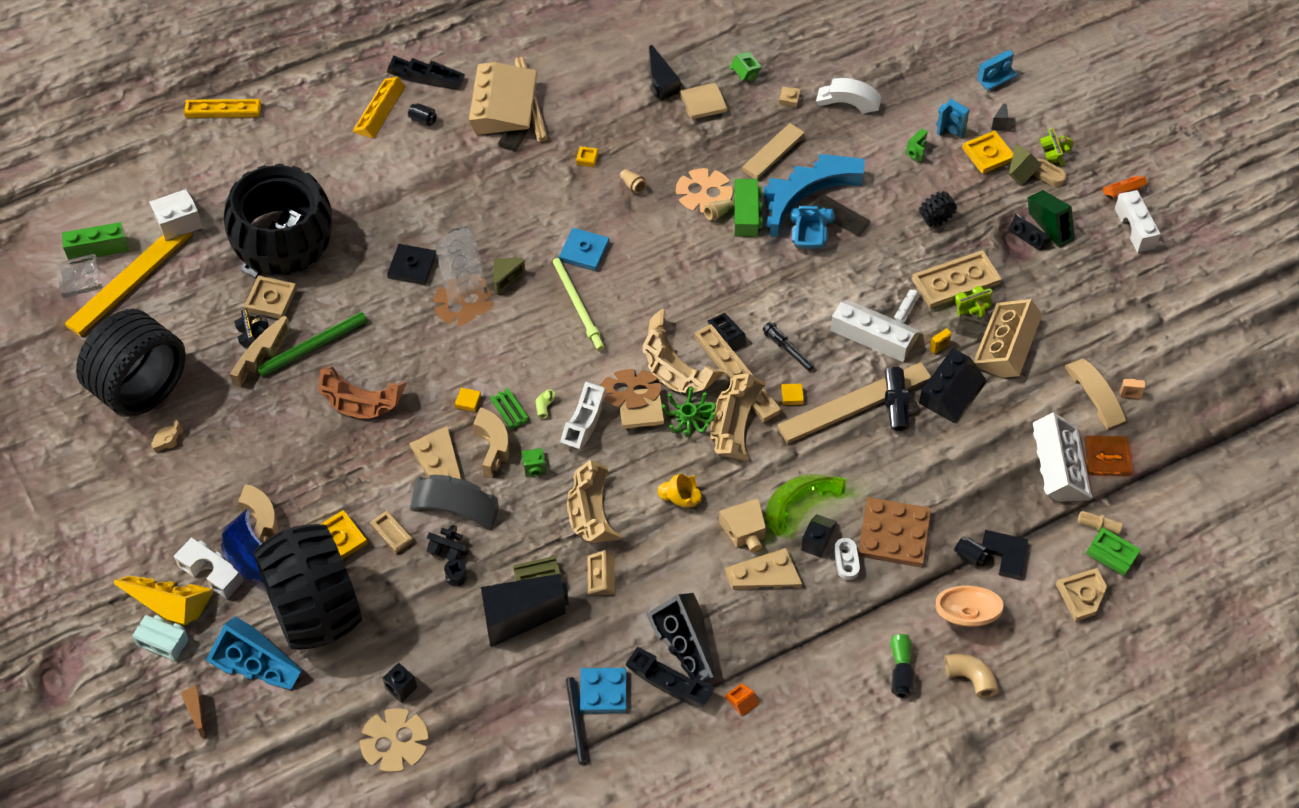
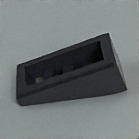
M725 312L708 320V324H712L733 351L747 344L745 333Z

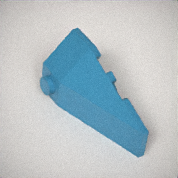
M237 616L224 624L206 658V661L226 673H238L245 675V678L264 680L265 683L290 690L294 687L302 672V669L258 630Z

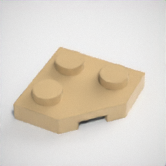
M1098 568L1057 580L1056 583L1075 622L1096 614L1107 587Z

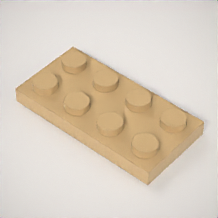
M983 250L912 274V281L929 309L955 300L957 293L963 292L966 295H970L973 288L981 286L985 290L1001 284L1002 280Z

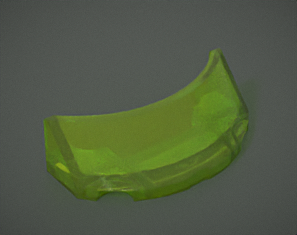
M807 474L790 479L772 494L766 506L764 522L777 537L787 530L785 521L788 519L789 514L785 511L786 507L814 489L820 496L829 492L838 498L845 493L846 479L826 474Z

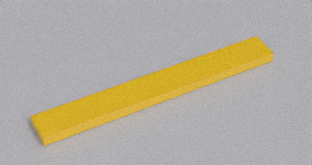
M189 232L165 241L162 235L65 322L66 327L81 337L185 243L193 233Z

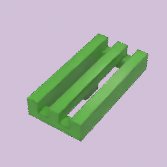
M506 388L504 389L505 392L502 393L500 391L497 393V396H490V401L508 428L512 430L528 422V416L511 391ZM506 397L509 399V401L511 402V404L513 405L521 419H519V417L516 415V413L506 400ZM498 401H502V403L514 419V423L511 422V420L509 419V417L507 416V414L505 413V411L503 410Z

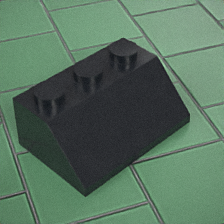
M952 348L922 388L919 404L955 423L983 385L986 378L971 357Z

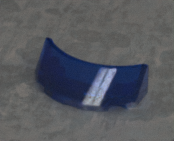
M247 508L224 528L221 548L227 561L231 563L238 573L250 581L259 580L263 583L254 557V551L262 543L251 528L249 521L251 511Z

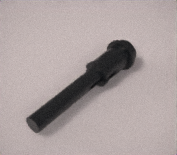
M768 322L762 330L765 336H769L779 347L782 346L807 371L813 369L814 365L788 341V337L777 328L776 323Z

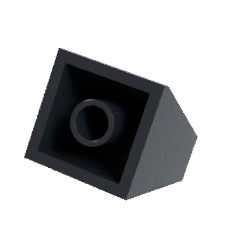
M560 574L481 587L490 647L566 614L565 605H569L566 581L562 582Z

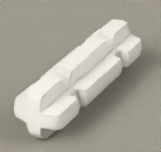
M917 290L908 291L898 309L899 311L894 316L896 321L901 323L906 321L920 296Z

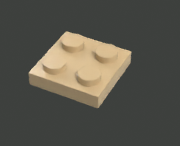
M258 276L244 305V309H247L250 313L280 319L285 316L297 289L296 284Z

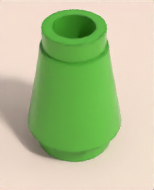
M897 634L892 636L890 646L896 664H910L912 640L909 639V635Z

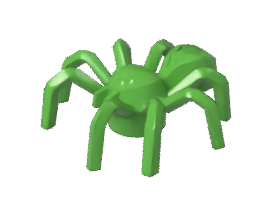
M693 387L689 388L687 401L682 406L673 400L672 393L668 394L670 403L680 410L668 412L664 404L661 406L665 415H675L678 418L677 421L680 422L676 429H674L672 424L669 425L671 433L679 432L683 425L687 423V430H683L686 438L691 434V423L694 424L698 432H706L708 423L712 422L715 417V412H713L715 404L711 402L705 403L706 392H703L702 400L699 404L694 405L690 403L693 396ZM696 419L705 423L703 429L699 427Z

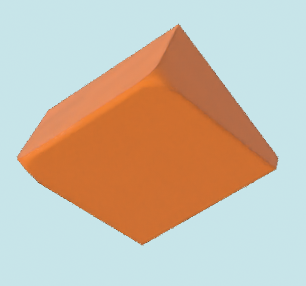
M743 683L725 695L726 700L741 716L746 715L759 705L755 692Z

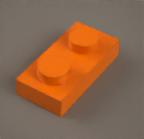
M1133 176L1103 187L1104 195H1111L1113 198H1117L1119 194L1126 191L1140 190V186L1146 185L1147 180L1145 176Z

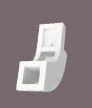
M850 78L832 79L830 86L819 88L816 102L819 106L837 102L849 103L857 107L864 114L878 111L882 96L877 90L862 81Z
M588 381L585 382L577 409L570 421L565 424L560 440L561 443L578 449L586 444L603 408L601 404L607 389L606 387Z

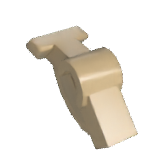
M177 419L174 421L173 426L164 427L154 436L151 444L155 453L166 448L172 449L176 446L178 435L181 436L183 433V428Z

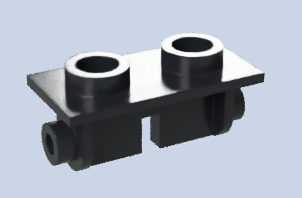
M1015 214L1008 228L1010 232L1039 251L1043 243L1046 244L1050 239L1047 232H1043L1026 221L1024 217H1020Z

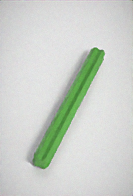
M360 312L262 363L257 367V370L264 377L367 322V318L363 312Z

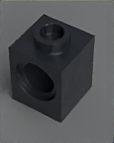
M399 662L382 677L385 690L400 703L417 689L415 676Z

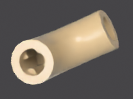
M970 654L945 655L947 676H965L969 678L974 684L977 697L988 698L999 692L991 668L981 659Z

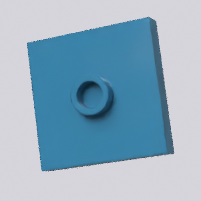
M572 228L559 255V259L561 262L596 271L609 244V237Z

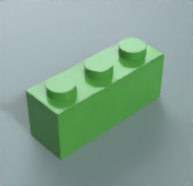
M758 179L734 180V236L758 237V229H762V217L758 215V213L762 214V202H758V198L762 196V187H758Z
M121 222L62 232L63 249L69 262L128 252L127 236Z

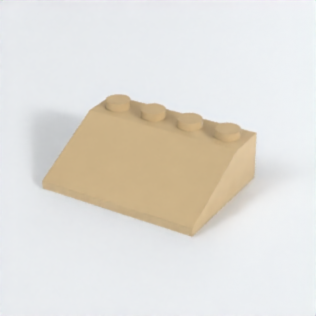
M498 62L478 64L469 115V122L476 135L529 129L537 79L536 70Z

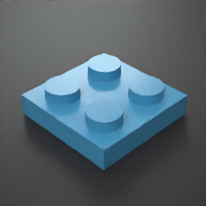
M581 668L580 713H626V668Z

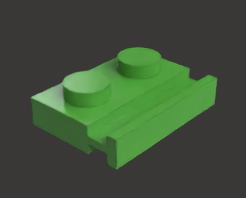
M1102 527L1087 549L1086 554L1125 576L1141 549Z

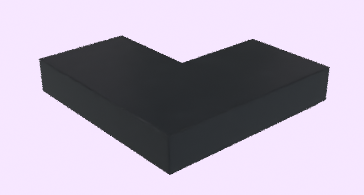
M985 530L982 545L987 548L986 553L1002 556L998 575L1020 580L1028 539Z

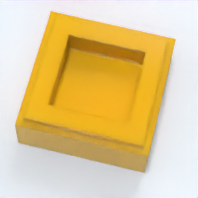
M580 146L576 165L595 167L599 149Z
M946 328L932 337L929 350L936 354L947 347L950 343L952 332Z
M802 383L781 384L783 405H803Z
M460 388L455 408L475 412L481 392Z

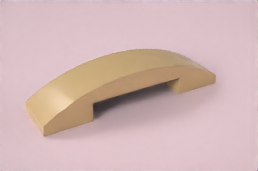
M1085 359L1065 365V369L1073 381L1081 384L1097 407V416L1107 430L1126 423L1124 413L1117 398L1094 366Z

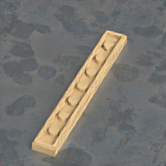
M921 362L904 369L906 390L910 391L926 384L931 378ZM883 378L777 425V429L786 443L789 444L885 402L886 380Z

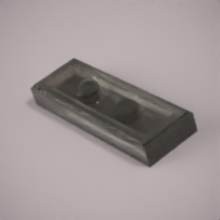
M823 193L811 205L818 206L819 209H833L835 214L834 223L858 237L870 225L869 219Z

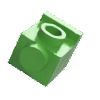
M748 51L735 55L729 69L734 70L742 81L749 80L752 82L758 77L762 66Z

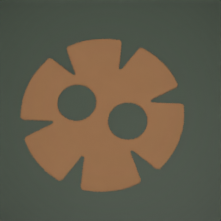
M457 278L448 281L452 291L441 286L433 300L434 303H444V305L434 308L438 317L444 322L451 324L458 316V326H463L475 319L474 313L481 315L492 307V301L481 300L492 295L488 287L478 280H474L468 287V278ZM467 291H474L478 297L473 302H467L464 299V294ZM451 302H460L462 304L461 311L457 313L450 312L448 305Z
M634 369L617 371L614 375L618 380L606 377L600 385L607 388L605 393H612L603 398L607 403L619 407L626 400V408L644 406L647 402L643 397L655 400L661 391V383L648 384L658 379L655 375L641 370L635 377ZM616 383H625L628 388L625 391L618 392L613 389V386ZM638 385H644L648 390L644 394H636L633 388Z

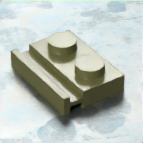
M556 556L513 565L516 581L560 574Z

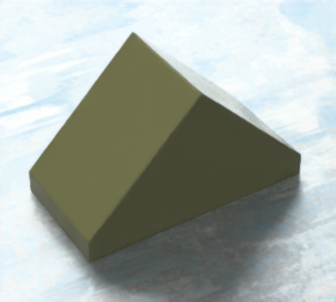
M1018 144L1015 146L1009 175L1020 186L1042 164L1029 151Z
M523 258L494 259L493 282L495 294H500L526 272L525 260Z

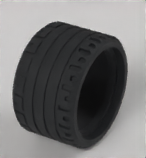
M126 309L107 317L89 334L78 355L76 366L77 379L85 389L118 415L124 417L141 415L158 406L177 385L185 366V347L181 339L144 311Z

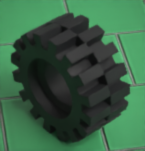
M945 191L941 193L936 192L935 196L934 194L930 195L931 198H926V202H922V207H919V213L929 227H937L938 224L943 225L944 221L948 222V218H952V214L956 213L957 205L948 192L945 193Z

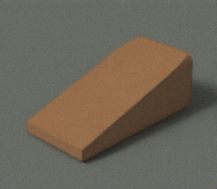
M195 685L182 691L181 696L200 736L205 738L202 698L198 686Z

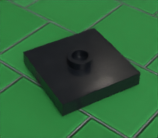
M398 244L387 272V277L389 279L426 285L437 255L436 250Z

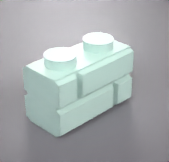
M145 615L132 637L137 646L173 661L178 659L189 639L184 627L176 623L173 626L167 624L163 618L156 615L154 618Z

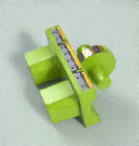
M1054 128L1049 129V135L1040 139L1044 151L1054 147V150L1045 152L1046 159L1051 164L1059 162L1060 166H1064L1066 163L1062 151L1069 153L1074 142L1072 138L1065 137V135H1062L1058 141Z
M981 286L973 288L969 296L963 292L957 293L955 295L957 315L962 317L976 313L978 317L985 316V309L992 306L991 295H993V291L990 288L984 290Z

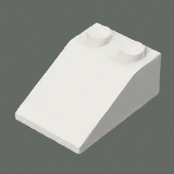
M186 189L149 202L165 241L203 228L196 206Z

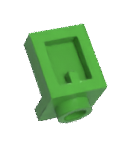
M923 128L908 140L906 154L918 162L923 161L925 146L927 145L928 132Z
M543 448L522 451L525 477H536L546 474Z

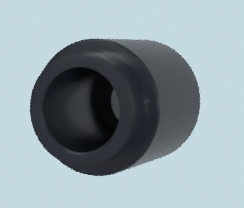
M417 103L411 104L408 110V117L414 122L428 127L436 122L437 114L435 109Z
M962 536L954 548V551L958 553L957 556L974 566L982 565L988 556V553H986L987 548L970 537L965 538Z
M898 663L892 671L891 692L896 697L905 699L914 694L915 671L911 664Z

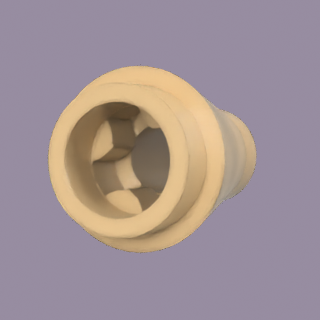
M624 169L621 172L620 178L632 193L640 194L646 189L647 182L643 176L633 173L628 169Z
M730 199L708 202L704 206V214L708 220L715 221L732 210L733 203Z

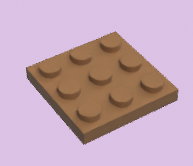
M867 497L858 557L922 568L931 508Z

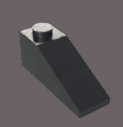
M650 45L651 90L662 101L680 93L681 80L654 46Z

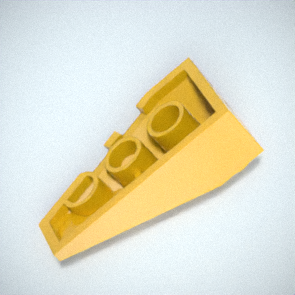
M125 576L114 580V585L166 620L174 621L181 626L188 625L189 622L197 620L213 594V589L196 584H187V587L175 586L173 581L155 583V579L136 576Z

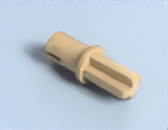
M1081 511L1078 515V523L1097 528V531H1100L1103 527L1113 534H1120L1122 522L1105 518L1103 514L1098 516L1085 511Z

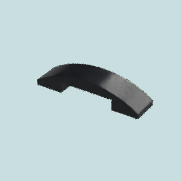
M638 646L626 662V666L654 687L695 706L704 707L715 690V687L696 677L692 680L657 661V656Z

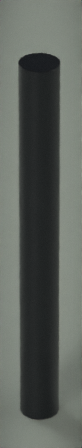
M569 677L566 678V686L578 763L583 765L588 761L575 678Z

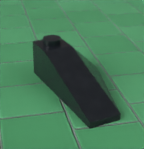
M694 593L678 594L647 613L656 636L666 643L669 647L668 651L672 655L675 654L681 662V667L692 680L696 677L706 682L716 676L703 613Z

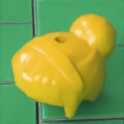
M681 473L677 474L670 481L660 484L657 489L658 496L662 500H670L682 508L695 507L702 499L701 491L696 488L695 475L688 477Z

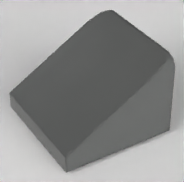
M1003 104L994 116L992 130L1006 129L1008 121L1006 104Z

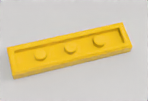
M261 99L186 100L184 116L185 118L260 117Z

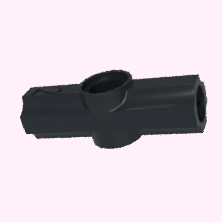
M891 367L885 370L887 389L885 392V406L889 409L891 430L903 431L910 427L908 415L909 391L905 388L904 370L900 367Z

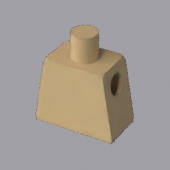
M758 498L720 510L719 523L736 547L748 545L750 552H757L762 548L760 540L765 538L766 528Z

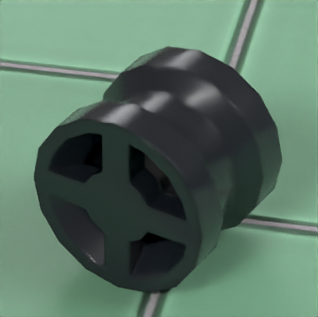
M452 559L445 564L444 572L447 583L452 586L464 584L467 580L465 563L459 559Z

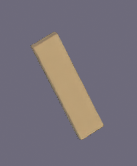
M789 123L742 166V171L754 179H759L804 137L805 132Z

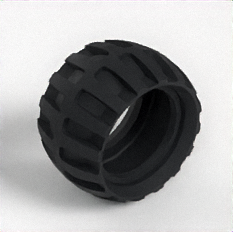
M284 164L264 165L251 172H246L238 182L236 181L233 184L224 208L225 231L234 252L253 270H260L267 275H290L292 272H301L307 269L310 264L316 263L320 259L331 238L333 217L329 199L317 180L310 173L302 171L301 168L284 166ZM285 207L306 216L301 222L281 229H262L251 224L256 218L270 212L284 211Z
M308 524L288 528L267 539L254 551L256 564L269 600L291 649H311L330 644L350 633L362 621V614L352 582L338 547L325 524Z

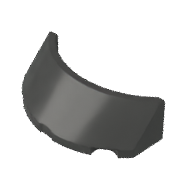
M430 475L429 479L423 477L416 478L410 510L437 509L466 517L487 530H492L499 511L498 499L494 495L482 492L481 487L471 482L446 475Z

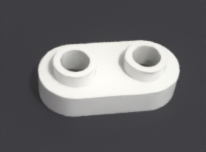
M841 538L836 542L834 548L837 572L842 579L853 580L858 576L860 570L857 547L853 540ZM845 569H850L852 572H846Z

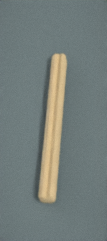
M521 56L515 59L516 66L527 68L524 57ZM534 93L531 120L537 141L541 143L547 140V134Z

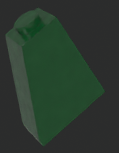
M1044 190L1027 197L1029 215L1044 232L1048 233V236L1056 246L1061 247L1075 240L1072 206Z

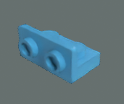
M1007 50L981 63L977 80L989 91L1017 77V72L1011 67L1014 54Z
M950 99L946 104H942L938 110L939 118L936 123V133L941 135L947 129L950 133L962 138L966 134L970 109L953 99Z

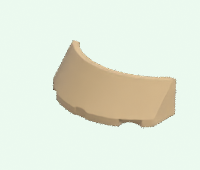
M651 329L642 346L643 353H646L651 373L658 378L659 382H662L674 391L689 393L690 387L694 388L693 393L706 390L724 374L723 370L713 369L710 366H706L700 371L686 365L673 351L664 329Z
M751 374L734 375L730 380L729 388L721 392L713 411L715 412V417L710 425L711 440L715 441L716 446L714 450L716 454L748 461L749 457L744 441L746 421L756 397L766 384L765 381Z
M589 460L578 468L573 475L575 484L568 491L567 498L569 522L574 532L588 542L598 543L622 539V534L615 532L610 527L603 511V488L608 467Z

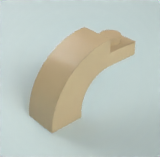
M480 407L473 423L474 434L484 438L490 444L482 466L484 476L492 478L494 472L499 470L501 461L505 463L508 461V434L503 422L494 413Z
M245 484L238 503L242 513L249 514L257 519L249 541L251 552L254 554V551L263 542L277 534L278 522L270 499L258 488Z

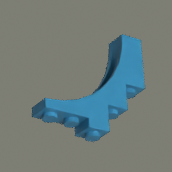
M819 154V160L814 161V168L794 166V173L789 174V180L769 178L768 186H764L763 197H767L766 205H769V213H772V216H768L767 228H770V236L778 237L780 225L786 214L805 197L830 187L845 185L862 186L865 159Z

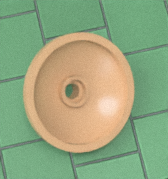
M956 586L942 591L936 598L935 607L939 615L950 623L964 627H979L994 622L1002 615L1003 601L996 593L982 587Z

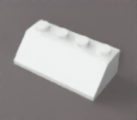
M850 300L842 301L832 316L830 328L832 332L901 362L905 361L921 333L920 330Z
M1054 412L1033 422V435L1037 442V455L1040 458V471L1044 479L1045 493L1059 502L1093 499L1078 427Z

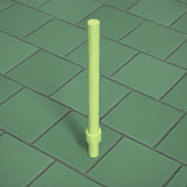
M559 258L554 259L553 264L587 329L586 334L593 341L597 351H602L605 347L600 339L598 328L593 325Z

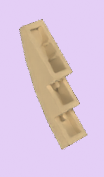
M286 316L281 317L268 327L240 357L230 373L234 386L241 388L249 372L257 374V367L266 358L272 359L276 356L290 330Z

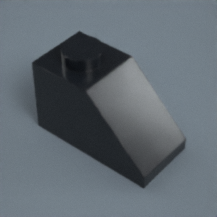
M816 514L810 520L805 531L801 551L822 558L837 521Z

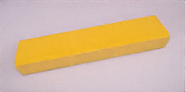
M399 77L384 79L353 129L354 133L375 138L405 88Z

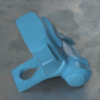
M799 206V208H793L790 219L793 224H796L792 229V243H794L795 248H824L828 241V228L826 226L827 224H833L835 220L833 209H819L818 206Z

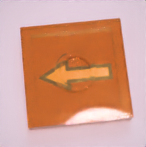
M1085 436L1088 475L1131 476L1132 468L1127 436Z

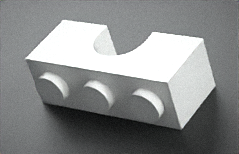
M1138 190L1119 194L1115 211L1122 223L1130 222V240L1137 253L1156 249L1161 234Z
M191 537L174 555L177 566L192 577H195L204 569H212V573L206 578L207 582L214 592L227 600L244 582L241 573L242 569L236 563L232 562L230 564L221 553L217 551L214 553L209 550L210 548L203 541L197 542Z

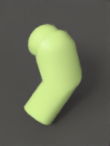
M551 389L544 391L535 401L538 418L540 419L548 417L547 407L555 398V392Z

